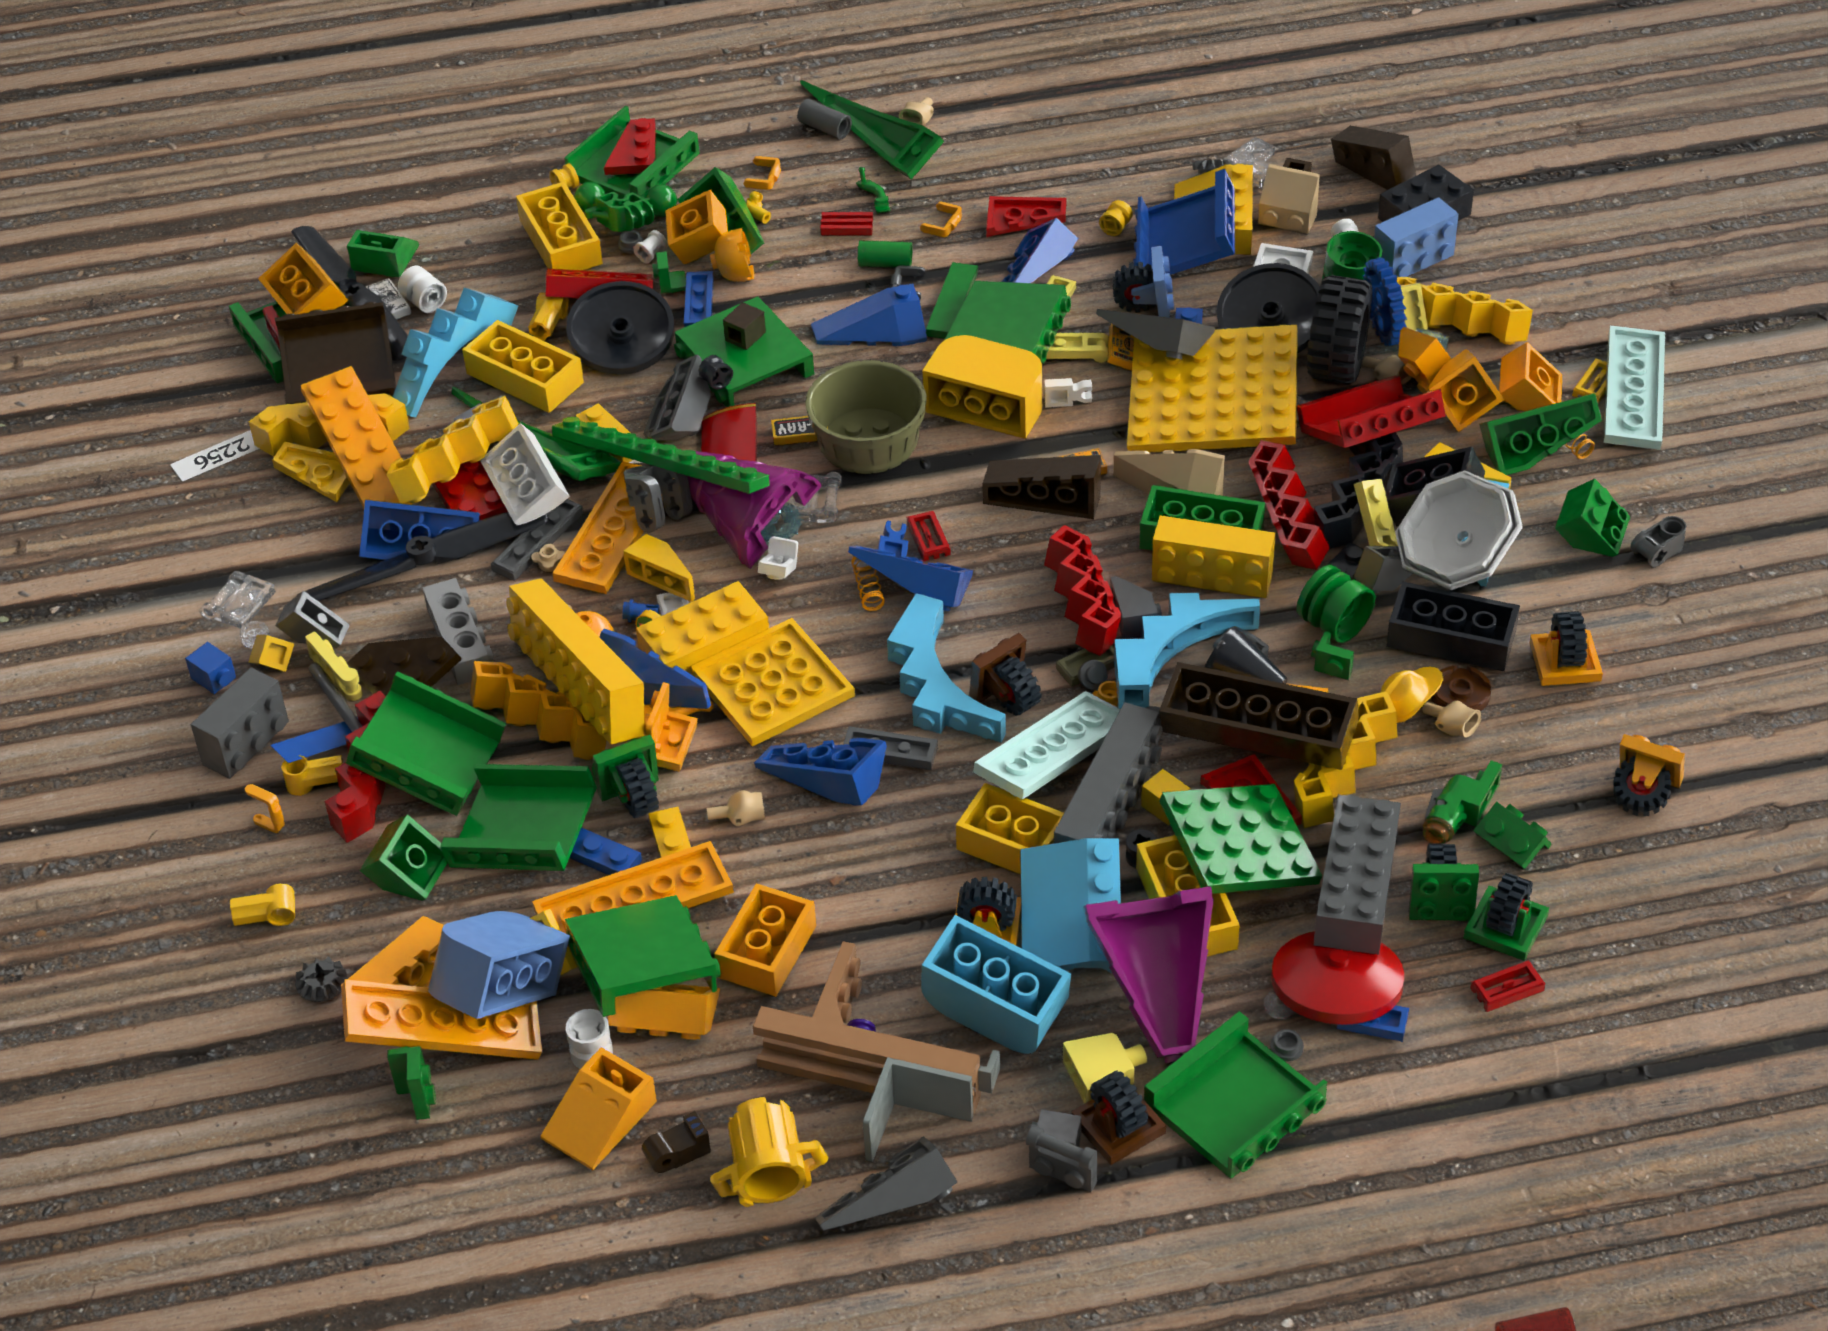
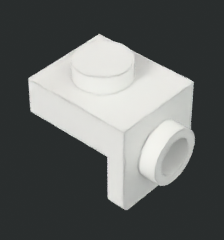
M775 536L769 539L768 554L758 563V573L766 574L768 578L774 580L786 578L796 569L798 541Z

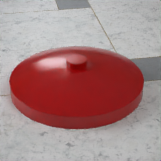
M1315 931L1299 935L1285 943L1274 957L1271 979L1276 995L1288 1008L1315 1021L1339 1025L1371 1021L1392 1010L1399 1002L1403 993L1404 969L1397 955L1383 943L1380 945L1379 955L1315 946Z

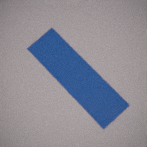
M344 721L270 746L288 763L303 759L299 755L306 758L346 745L345 736L352 731Z

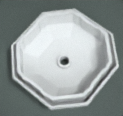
M1464 470L1426 484L1395 531L1402 567L1405 570L1453 590L1491 577L1523 527L1513 490Z

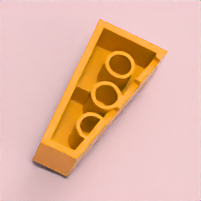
M422 916L348 978V980L428 987L444 925L426 916Z

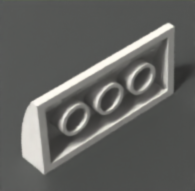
M521 423L480 460L512 520L517 525L530 522L545 515L570 497L535 435Z

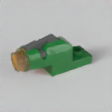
M1491 760L1485 771H1479L1476 780L1457 774L1447 782L1444 788L1434 789L1423 824L1425 840L1430 844H1445L1452 839L1463 823L1477 827L1500 785L1503 764Z

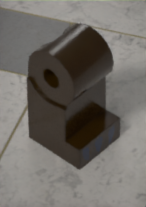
M695 1111L683 1116V1123L665 1132L652 1134L642 1144L641 1149L655 1172L664 1173L671 1169H676L711 1153L708 1131Z

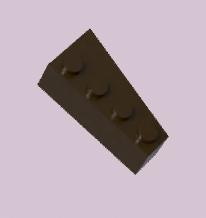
M1101 455L989 461L982 483L983 504L1094 519L1101 494Z

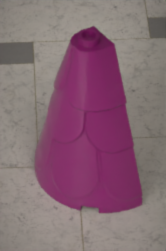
M700 451L695 452L701 456H714L716 460L722 462H735L736 466L743 468H756L757 472L769 475L770 486L748 494L688 476L691 499L699 511L705 513L719 536L724 538L739 561L750 569L768 549L760 532L793 495L797 503L805 506L822 486L815 477L802 471L767 465L762 462L739 460L731 455Z
M1211 886L1182 890L1168 897L1118 904L1117 900L1087 904L1083 907L1086 922L1110 964L1109 969L1130 1003L1129 1010L1156 1057L1164 1058L1165 1064L1174 1063L1196 1044L1204 997L1201 989L1208 955L1207 942L1214 901Z

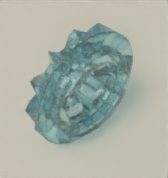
M786 502L760 532L763 539L769 542V539L773 536L790 539L794 535H798L799 527L802 525L798 509ZM781 515L786 524L781 525V529L777 531L773 524L778 522Z

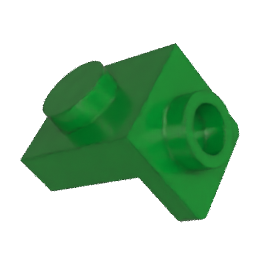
M667 251L656 252L657 263L652 264L654 279H659L661 294L686 291L685 271L669 272Z
M1325 631L1321 640H1316L1312 648L1311 657L1315 658L1314 671L1349 680L1353 668L1354 651L1330 645L1331 632Z

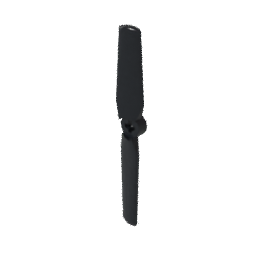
M300 226L291 231L302 248L315 259L349 300L343 306L352 307L363 305L367 302H383L377 294L366 288L362 283L357 282L355 271L314 227ZM383 302L392 360L398 361L406 357L401 354L408 335Z
M505 512L446 531L433 538L428 536L414 537L407 542L405 546L406 553L308 589L305 592L317 601H321L416 568V565L428 564L436 559L437 564L460 559L546 524L548 522V514L546 513L535 520L517 525L512 520L509 512Z

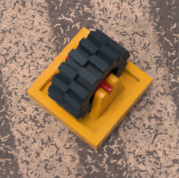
M1581 612L1554 613L1549 633L1530 635L1529 643L1541 686L1602 681L1603 672L1590 630H1586L1585 623L1583 624L1584 618Z
M1624 734L1620 743L1619 768L1617 767L1613 781V792L1618 805L1623 804V810L1626 812L1629 809L1633 810L1632 815L1638 816L1639 812H1643L1644 816H1649V811L1653 810L1654 814L1658 813L1660 806L1664 808L1667 805V799H1670L1671 786L1676 788L1681 786L1684 778L1685 753L1680 752L1678 748L1671 745L1660 746L1651 743L1641 735L1630 736Z
M982 877L981 881H978L977 878H972L971 883L966 881L958 893L955 915L1017 946L1021 919V897H1017L1014 894V889L1012 887L1008 888V883L1005 881L998 884L999 879L993 878L992 881H988L987 877Z

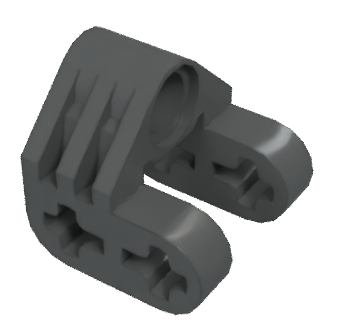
M653 465L633 467L624 471L629 504L634 506L638 525L644 532L651 533L664 526V508L668 516L675 520L691 513L693 508L687 475Z

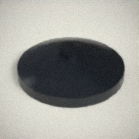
M1268 263L1251 267L1235 276L1222 291L1217 304L1219 329L1297 325V353L1308 347L1312 316L1320 286L1312 276L1292 265Z
M628 281L605 283L584 293L572 306L566 325L568 342L575 356L579 357L582 363L596 371L614 375L636 373L657 363L669 350L674 338L675 329L673 313L667 301L652 288Z

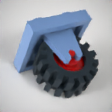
M1162 246L1151 247L1152 266L1147 263L1143 267V262H1138V266H1134V262L1129 263V268L1123 265L1121 266V271L1117 270L1115 272V276L1112 279L1114 301L1116 304L1119 303L1121 309L1126 306V311L1128 312L1135 308V313H1139L1140 308L1147 311L1149 310V305L1152 307L1157 305L1159 317L1170 318V310L1175 309L1173 294H1168L1173 292L1172 278L1170 273H1166L1170 272L1169 257H1163Z

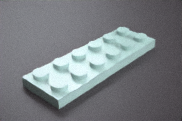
M1610 325L1608 333L1603 443L1646 449H1661L1665 332Z
M1085 691L974 763L973 773L1023 800L1098 750L1121 709Z

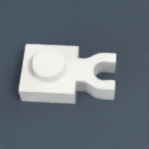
M1072 378L1045 380V408L1073 406V401L1076 400L1083 403H1092L1091 380H1082L1074 384Z

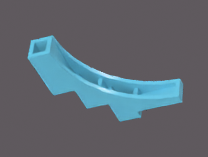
M464 287L455 313L437 308L429 333L410 329L401 354L407 358L393 394V398L405 404L407 415L417 417L423 400L435 378L459 349L479 336L496 320L511 326L518 305L499 297Z
M916 593L887 639L888 661L903 665L899 672L900 692L916 697L912 704L913 726L939 734L942 733L945 726L956 730L981 736L985 739L1002 742L1006 735V714L984 706L966 695L950 680L940 665L935 652L937 635L944 622L943 601Z
M1169 593L1168 616H1142V639H1115L1114 667L1118 709L1122 708L1124 702L1143 708L1149 706V694L1157 674L1171 658L1192 644L1212 636L1224 634L1232 626H1237L1242 630L1259 629V599L1200 600L1199 593Z

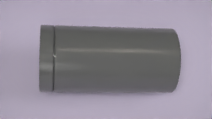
M811 99L804 100L798 109L797 119L805 125L838 139H844L850 132L852 119L849 115Z

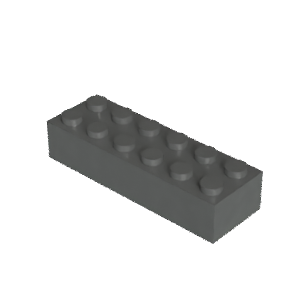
M1124 702L1054 831V844L1085 838H1116L1118 829L1124 828L1129 808L1135 807L1141 785L1149 780L1150 768L1152 764L1159 762L1162 747L1158 746L1162 734V726L1159 725V712Z
M1338 794L1316 915L1315 946L1379 955L1401 803L1384 799L1377 800Z

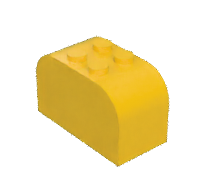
M954 336L944 340L937 347L922 370L923 387L926 392L925 412L1026 439L1042 412V363L1034 353L1028 350L974 336Z

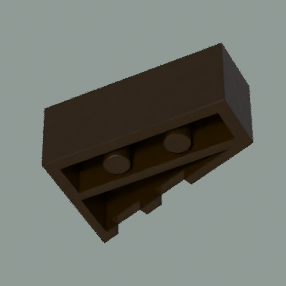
M1350 125L1331 138L1336 163L1386 190L1416 176L1410 140L1407 135Z

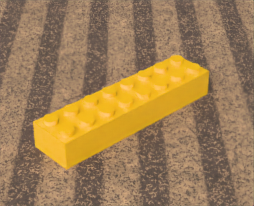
M542 578L510 585L509 598L506 600L507 609L510 613V623L507 627L510 639L520 646L522 652L533 660L534 665L545 673L547 679L557 686L559 692L563 693L570 700L572 706L576 707L583 714L585 720L589 721L596 728L598 734L602 735L611 745L645 736L644 682Z

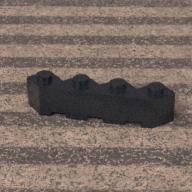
M1396 432L1366 441V453L1349 457V477L1331 482L1332 502L1314 506L1315 526L1320 527L1330 547L1329 549L1346 545L1349 542L1353 543L1364 527L1354 484L1361 481L1382 479L1383 487L1386 491L1393 464L1403 462V444Z

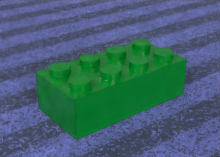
M1152 485L1140 522L1139 549L1153 551V537L1160 516L1263 531L1265 502Z

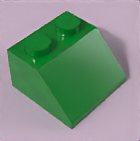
M406 814L387 825L359 871L384 891L423 901L428 897L447 865V861L440 848L441 842Z

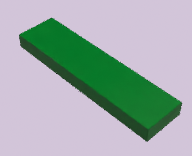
M952 262L926 328L928 337L946 338L978 274L977 265Z

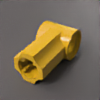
M540 292L536 300V312L528 325L529 333L544 341L547 337H550L559 319H565L569 308L568 298L546 297V293Z
M299 755L303 759L291 763L284 760L281 765L287 791L292 795L301 796L310 792L313 786L338 782L335 768L343 764L342 755L307 760L304 756Z
M275 884L270 886L264 894L230 899L234 926L268 921L275 926L289 925L295 919L294 889L287 884Z

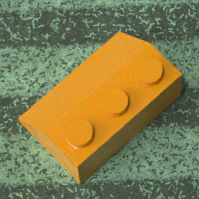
M676 983L615 997L616 1014L608 1016L609 1026H616L617 1032L636 1033L637 1029L649 1030V1035L669 1036V1032L681 1033V1038L701 1039V1035L711 1031L720 988L717 987V991L712 992L708 986Z

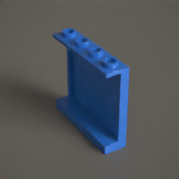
M1225 169L1215 172V186L1147 208L1142 196L1138 197V209H1135L1137 225L1134 226L1137 241L1134 242L1136 258L1133 259L1134 266H1138V262H1143V267L1147 263L1152 266L1151 247L1162 246L1163 257H1169L1170 272L1166 273H1170V275L1235 254V187Z

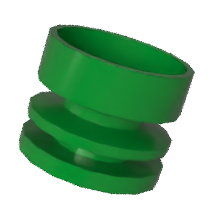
M1357 231L1341 232L1333 236L1327 244L1322 280L1329 275L1363 280L1362 275L1365 274L1363 270L1366 267L1365 263L1368 260L1382 258L1383 250L1380 243L1374 237Z
M1329 564L1316 571L1307 581L1297 601L1296 612L1300 618L1308 621L1312 626L1321 628L1323 633L1325 631L1331 632V638L1335 641L1345 643L1354 638L1366 625L1373 612L1376 596L1373 590L1359 581L1351 580L1350 575L1341 572L1339 568Z

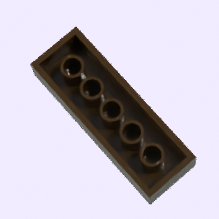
M1177 662L1159 710L1162 732L1339 770L1343 768L1359 721L1357 698Z

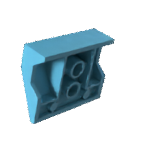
M1085 838L1021 849L1022 949L1065 971L1074 968H1102L1112 973L1109 969V962L1086 922L1083 907L1087 904L1117 900L1118 904L1121 903L1119 838Z

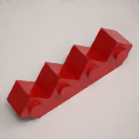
M1261 440L1248 463L1279 535L1281 544L1292 565L1317 570L1330 547L1320 527L1315 526L1314 510L1308 499L1304 498L1307 492L1297 472L1293 471L1295 464L1285 445Z
M1064 525L1049 539L1044 566L1058 573L1054 591L1068 599L1064 617L1079 625L1075 644L1101 656L1115 643L1121 612L1113 603V593L1108 581H1104L1102 577L1103 569L1097 555L1092 553L1090 538Z
M381 691L355 704L357 717L362 727L345 736L348 752L355 737L360 738L384 701L386 696ZM345 762L335 768L340 792L324 802L330 825L348 843L374 827L377 806L381 803L386 785L384 781Z

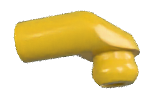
M752 191L746 200L747 207L753 218L766 224L771 218V213L762 208L761 201L763 200V195Z

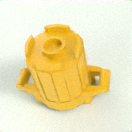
M765 1097L754 1098L739 1104L733 1118L729 1117L728 1131L734 1164L714 1173L710 1177V1181L719 1196L738 1195L740 1204L745 1207L754 1206L753 1202H778L795 1195L803 1186L804 1189L810 1187L812 1182L810 1171L824 1165L828 1161V1156L818 1140L799 1143L794 1114L790 1112L789 1106L784 1101L780 1100V1105L766 1102ZM804 1154H811L812 1158L803 1160ZM730 1179L731 1185H729L726 1180Z

